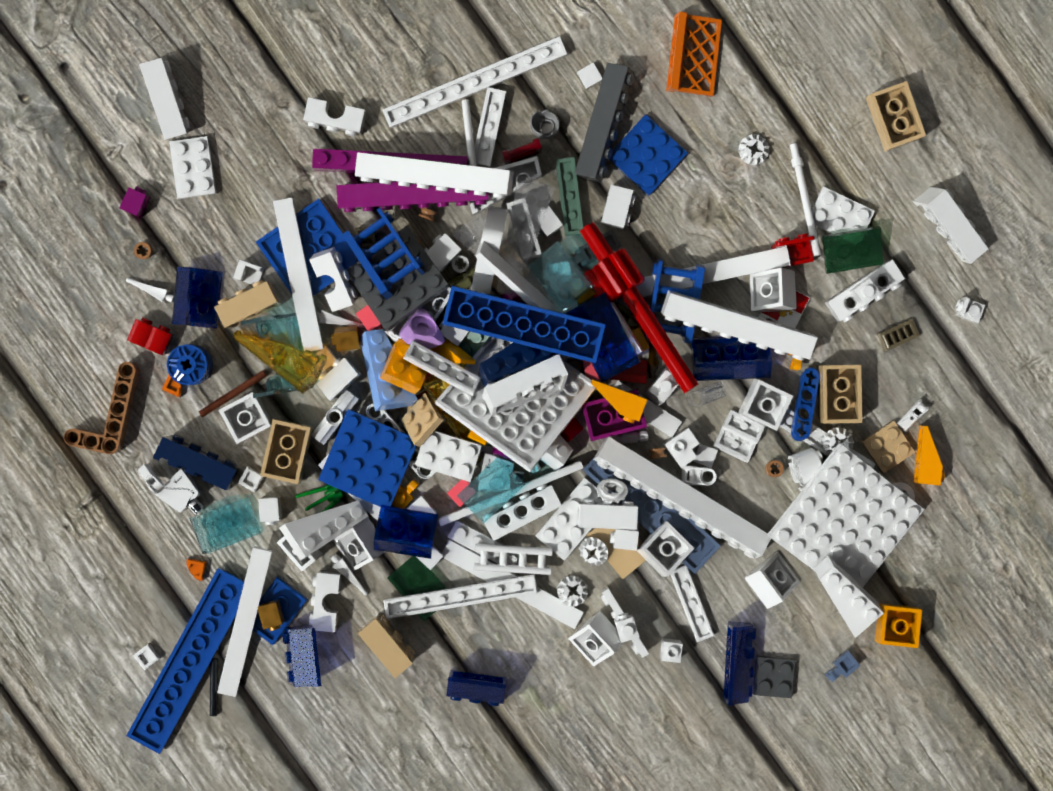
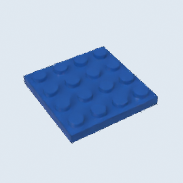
M319 198L296 214L313 296L335 282L328 275L316 276L309 260L313 254L335 247L336 252H339L342 257V266L346 270L359 261L342 236L343 232ZM276 227L257 240L256 243L292 294L279 228Z
M348 409L318 480L389 511L417 446L413 444L409 434Z

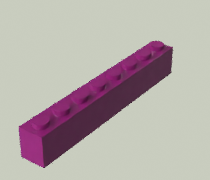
M313 149L312 168L315 171L355 173L357 152L468 165V156Z
M391 182V185L382 183L336 185L338 209H344V212H356V208H363V211H374V207H381L382 210H393V206H400V209H412L411 205H418L419 208H430V204H437V207H449V203H456V206H467L468 202L475 201V205H486L487 201L492 200V193L486 192V196L474 195V191L467 190V194L456 193L455 188H448V191L436 190V186L429 185V189L417 188V184L410 183V187L399 186L398 182Z

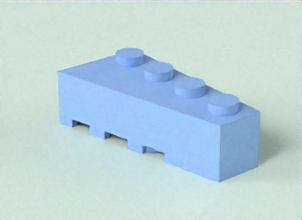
M384 329L365 331L360 337L375 411L412 406L418 400L415 394L380 379L392 349Z

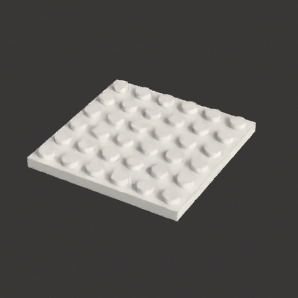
M489 337L473 356L475 364H467L464 369L479 376L480 364L513 342ZM562 360L568 372L563 391L504 412L491 415L482 396L484 386L481 380L473 396L450 384L436 400L435 404L528 472H531L596 388L590 383L591 380Z
M839 443L767 535L813 570L814 567L829 556L863 588L925 509Z

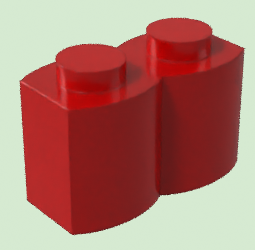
M143 317L141 320L135 319L127 341L165 356L174 335L170 333L171 329L162 325L159 328L152 325L153 321Z

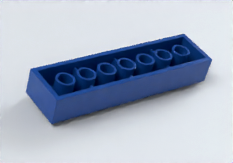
M457 286L451 287L442 324L593 363L598 362L607 326L605 323Z

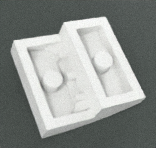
M730 410L713 447L748 463L765 426Z

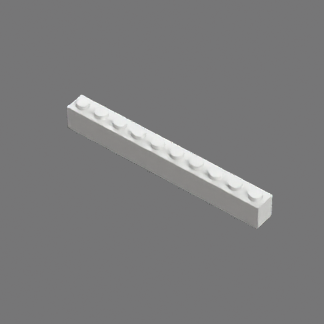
M611 437L603 441L593 459L601 468L610 469L616 477L628 480L634 488H641L647 492L646 494L649 497L659 499L665 507L669 509L674 508L679 511L680 516L692 519L702 529L710 530L711 534L716 538H723L728 541V545L743 550L744 554L749 558L761 557L771 540L765 531Z

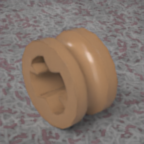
M427 208L420 209L422 212L418 214V217L431 222L435 221L433 217L437 215V212Z
M140 242L134 247V254L139 259H148L153 254V248L149 243ZM141 246L148 248V252H145L147 255L139 254Z
M666 447L649 449V452L652 454L650 459L666 457L667 454L664 453Z
M771 460L766 464L765 471L770 477H779L782 475L784 467L780 461ZM772 464H778V473L773 472L772 474L770 472L772 470V468L770 467Z

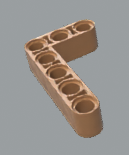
M123 362L118 367L104 434L80 428L69 429L64 433V441L67 445L105 454H116L122 450L140 373L139 366L136 363ZM128 365L133 369L130 376L125 373V368ZM123 384H126L129 388L127 394L121 392ZM119 403H122L124 405V411L122 413H119L117 411V405ZM114 422H118L120 424V429L118 432L113 430ZM73 432H76L78 434V440L76 442H74L71 438ZM92 436L96 437L97 444L95 446H92L90 444V438ZM111 440H113L116 443V448L114 450H111L109 448V442Z

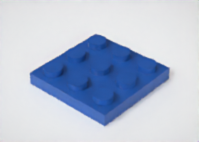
M645 114L613 149L612 157L609 161L649 196L688 152Z

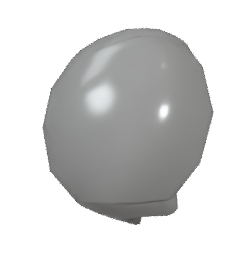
M549 110L536 111L530 118V128L536 137L549 139L558 133L560 121L556 114Z

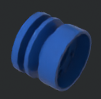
M186 344L176 347L168 356L166 364L171 378L177 383L184 385L203 383L210 377L213 370V360L209 352L203 347ZM185 362H189L192 367L187 368Z

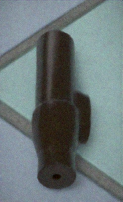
M650 342L648 372L649 378H655L659 361L656 358V349Z

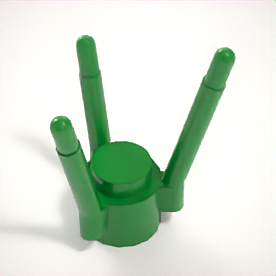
M326 485L296 494L295 498L327 490L324 492L325 496L305 508L308 511L328 500L331 503L323 510L326 511L341 502L340 499L344 496L340 489Z

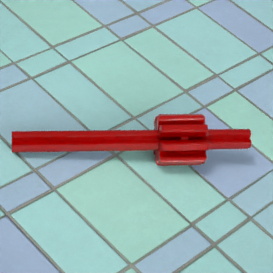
M594 222L583 227L579 232L599 261L597 265L593 266L591 272L609 300L614 302L619 298H623L684 394L699 385L638 291L637 286L641 285L645 278L627 250L622 248L617 252H613Z

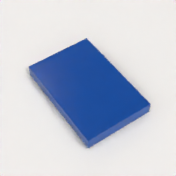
M279 576L276 577L261 597L259 605L279 600L285 622L277 630L269 631V628L263 629L257 610L253 631L272 645L275 644L308 600L307 597Z

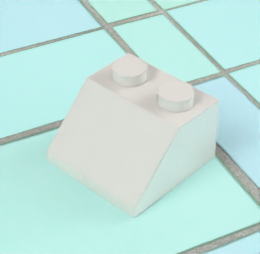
M777 268L750 274L751 312H781L796 309L795 271Z
M345 357L343 359L338 358L332 364L333 369L331 371H325L318 377L319 382L317 386L330 401H335L345 389L362 375Z
M754 378L738 413L777 431L793 395Z
M368 517L333 539L352 571L373 561L388 550L385 542L381 539Z
M666 521L644 540L637 548V552L662 577H666L693 551L694 547Z
M778 551L756 566L745 577L767 609L783 602L800 583Z
M601 611L589 618L568 638L593 666L613 655L623 644L620 641L617 629Z

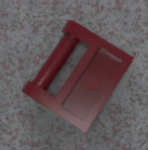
M533 139V142L510 151H502L505 165L541 153L542 147L539 139Z

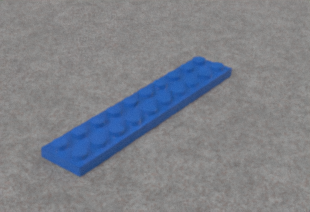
M220 567L216 570L128 731L127 737L161 754L236 617L244 580Z

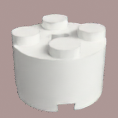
M809 448L788 456V459L792 460V462L788 463L795 484L799 483L801 485L798 488L800 491L803 490L822 465L823 457L819 450L815 451L813 448Z

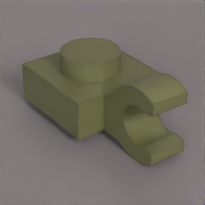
M473 267L467 273L462 272L449 279L448 282L451 287L457 286L467 289L472 285L471 282H473L476 267Z

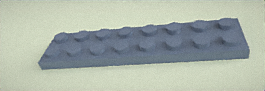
M594 457L582 469L597 484L609 478L618 479L625 483L628 493L625 500H620L619 504H622V501L634 502V505L638 506L637 521L651 534L668 521L694 547L693 551L682 561L694 574L721 547L707 532L698 527L695 521L680 516L679 511L674 508L669 509L665 507L662 501L649 497L646 494L647 492L641 488H634L628 480L616 477L610 469L601 468L593 460Z

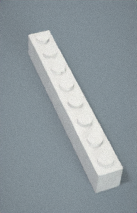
M358 152L355 176L361 177V181L365 182L380 179L379 183L391 185V181H397L399 186L410 187V183L417 184V188L429 189L430 185L436 186V190L448 191V188H455L456 193L467 194V190L474 191V195L486 196V192L493 193V197L505 198V195H511L514 171Z
M670 290L667 292L661 310L666 320L676 322V319L684 321V325L692 328L697 325L702 327L701 330L708 333L717 331L720 332L722 337L731 339V336L738 338L739 342L745 344L753 342L761 349L773 348L775 349L774 352L781 355L786 353L793 354V358L801 361L804 358L810 360L818 339L814 334Z

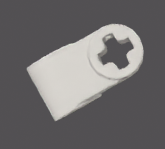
M686 465L681 468V481L688 485H712L717 478L715 471L708 467ZM710 471L713 477L710 481L706 482L702 479V475L704 472Z

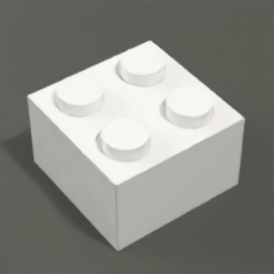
M252 392L219 410L236 444L243 443L271 428L272 420L257 392Z

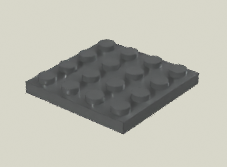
M408 226L398 233L413 256L420 258L424 264L421 268L425 273L421 275L417 269H414L397 281L390 289L393 296L388 300L381 295L360 261L347 269L350 279L387 332L450 287ZM396 239L372 255L370 261L372 264L380 263L401 248L400 244ZM407 254L403 255L383 269L380 276L382 279H388L411 263V260Z

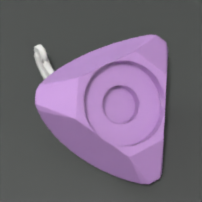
M424 308L418 309L401 328L399 335L395 334L392 330L389 331V335L396 341L400 338L409 345L412 341H415L428 349L437 347L445 342L440 329Z

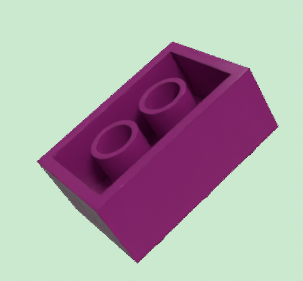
M638 389L626 391L639 396ZM604 397L587 401L582 406L591 441L647 427L644 412L640 421L635 420L634 423L623 420L624 416L620 415Z

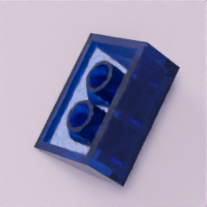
M177 267L172 324L217 329L218 314L214 307L219 305L218 301H220L221 271Z
M381 505L374 536V550L431 559L438 514Z
M308 624L285 627V633L282 634L283 643L287 645V652L284 655L286 664L289 663V671H287L288 683L291 682V685L294 687L322 686L315 628Z
M450 670L446 696L455 701H461L463 698L469 699L471 703L485 701L489 705L499 706V704H504L507 678Z

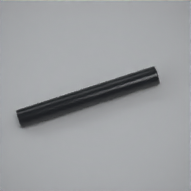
M213 658L210 662L209 716L212 717L217 716L218 658Z

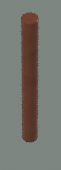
M260 371L199 411L201 417H205L267 377L265 371Z

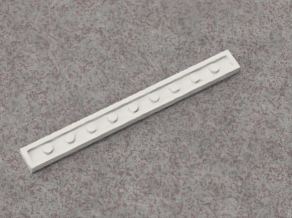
M559 36L385 108L383 113L391 129L485 90L487 87L490 88L565 57L567 52Z

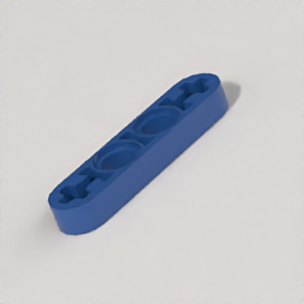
M807 368L800 376L791 427L792 438L796 441L807 439L811 432L820 379L819 372L814 368ZM811 373V377H814V379L810 381L809 386H804L809 382V378L806 375ZM804 390L811 393L810 400L803 398L802 393ZM800 409L808 411V418L803 419L800 417ZM801 423H807L802 425V432H805V434L799 436L800 434L797 430L801 428Z

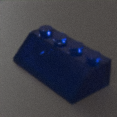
M606 293L566 312L569 315L607 324L598 362H591L601 382L641 362Z
M731 336V339L725 337L693 338L692 371L697 381L771 378L773 361L769 347L767 350L761 349L756 346V343L749 342V344L739 342L738 338Z
M728 621L723 698L728 705L748 703L749 697H752L750 678H753L754 668L751 666V659H754L755 656L752 640L756 638V628H753L751 623Z

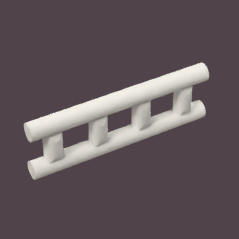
M475 544V551L481 552L480 563H474V570L551 575V567H545L546 556H552V548ZM489 552L500 553L499 564H488ZM508 553L519 554V565H507ZM527 554L538 555V567L526 566Z

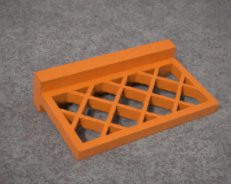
M680 11L674 15L667 92L676 91L710 97L714 95L721 19L689 15L687 12ZM688 20L695 21L699 26L693 33L688 28ZM708 23L716 24V31L712 35L704 27ZM700 29L707 37L701 44L694 36ZM690 37L697 45L691 52L685 46L686 40ZM708 40L714 46L713 52L709 55L702 47ZM698 48L705 56L699 63L692 55ZM688 56L695 64L689 71L683 65L684 59ZM706 59L712 65L711 71L707 74L700 66ZM696 67L703 75L697 82L690 74ZM686 75L693 83L689 88L681 87V80ZM704 78L709 83V91H703L698 85Z

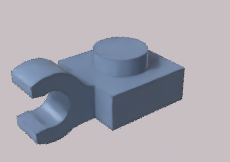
M846 650L832 662L836 667L825 673V676L831 682L835 681L841 674L847 678L860 667V664Z

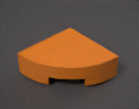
M168 375L162 390L181 397L182 384L177 383Z
M187 558V568L197 580L203 581L207 561Z

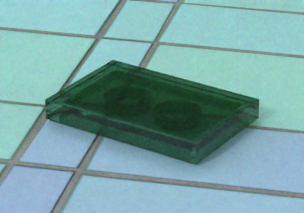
M879 226L822 236L825 272L827 274L883 265L882 235Z
M415 555L410 557L387 577L402 596L447 589L434 572L427 568ZM436 611L420 613L418 615L425 621Z

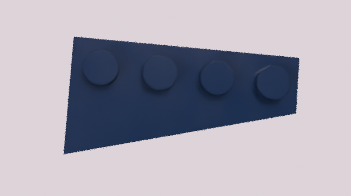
M513 342L482 362L478 375L481 377L483 386L486 387L489 383L498 382L558 354Z
M174 434L173 436L162 437L153 456L154 459L159 461L161 458L168 460V465L179 469L183 467L186 473L195 477L200 475L203 477L202 480L226 491L231 488L239 471V468L235 467L236 463L228 459L225 461L218 459V454L211 451L206 453L201 450V446L195 443L183 442L184 438Z

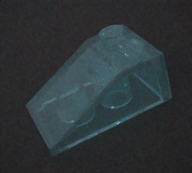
M558 241L528 266L561 310H567L595 286Z
M498 455L457 497L485 523L525 485V482Z
M248 497L189 518L202 554L212 553L261 533Z

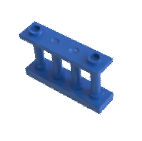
M379 208L377 211L382 218L358 235H353L348 230L342 236L381 295L388 300L393 296L390 291L393 284L414 269H417L421 275L425 272L421 268L424 264L420 258L413 256L393 226L392 222L394 219L388 211L384 213ZM386 224L391 233L369 249L365 248L363 250L360 246L362 241ZM396 239L401 248L380 263L372 264L370 261L372 255ZM407 254L411 263L388 279H382L380 276L382 270Z
M658 258V262L654 263L652 274L655 275L650 309L653 314L654 311L661 312L663 305L656 304L657 293L667 294L668 290L700 299L705 273L704 265L696 264V268L691 271L662 266L663 260ZM661 274L690 278L693 281V285L689 289L659 285ZM660 324L666 333L679 334L680 337H683L684 343L692 344L695 326L692 328L686 325L678 327Z

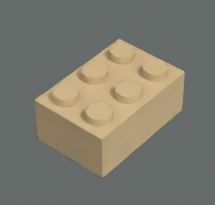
M907 81L874 92L866 97L884 152L920 140L926 136Z
M261 280L254 283V288L250 290L242 289L235 293V297L230 299L226 297L218 301L219 305L214 308L224 328L233 329L282 305L274 285Z
M861 365L818 366L820 375L819 423H862Z
M273 419L260 476L300 484L313 427Z
M379 613L365 624L358 634L392 676L396 678L413 664L415 651L409 644L406 646L403 643L402 635L389 626L391 622L389 619H386L385 615L381 616Z

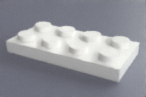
M585 477L565 499L562 506L554 512L535 535L547 547L552 548V551L564 561L592 529L578 526L579 503H583L587 499L603 504L602 498L598 497L597 488Z

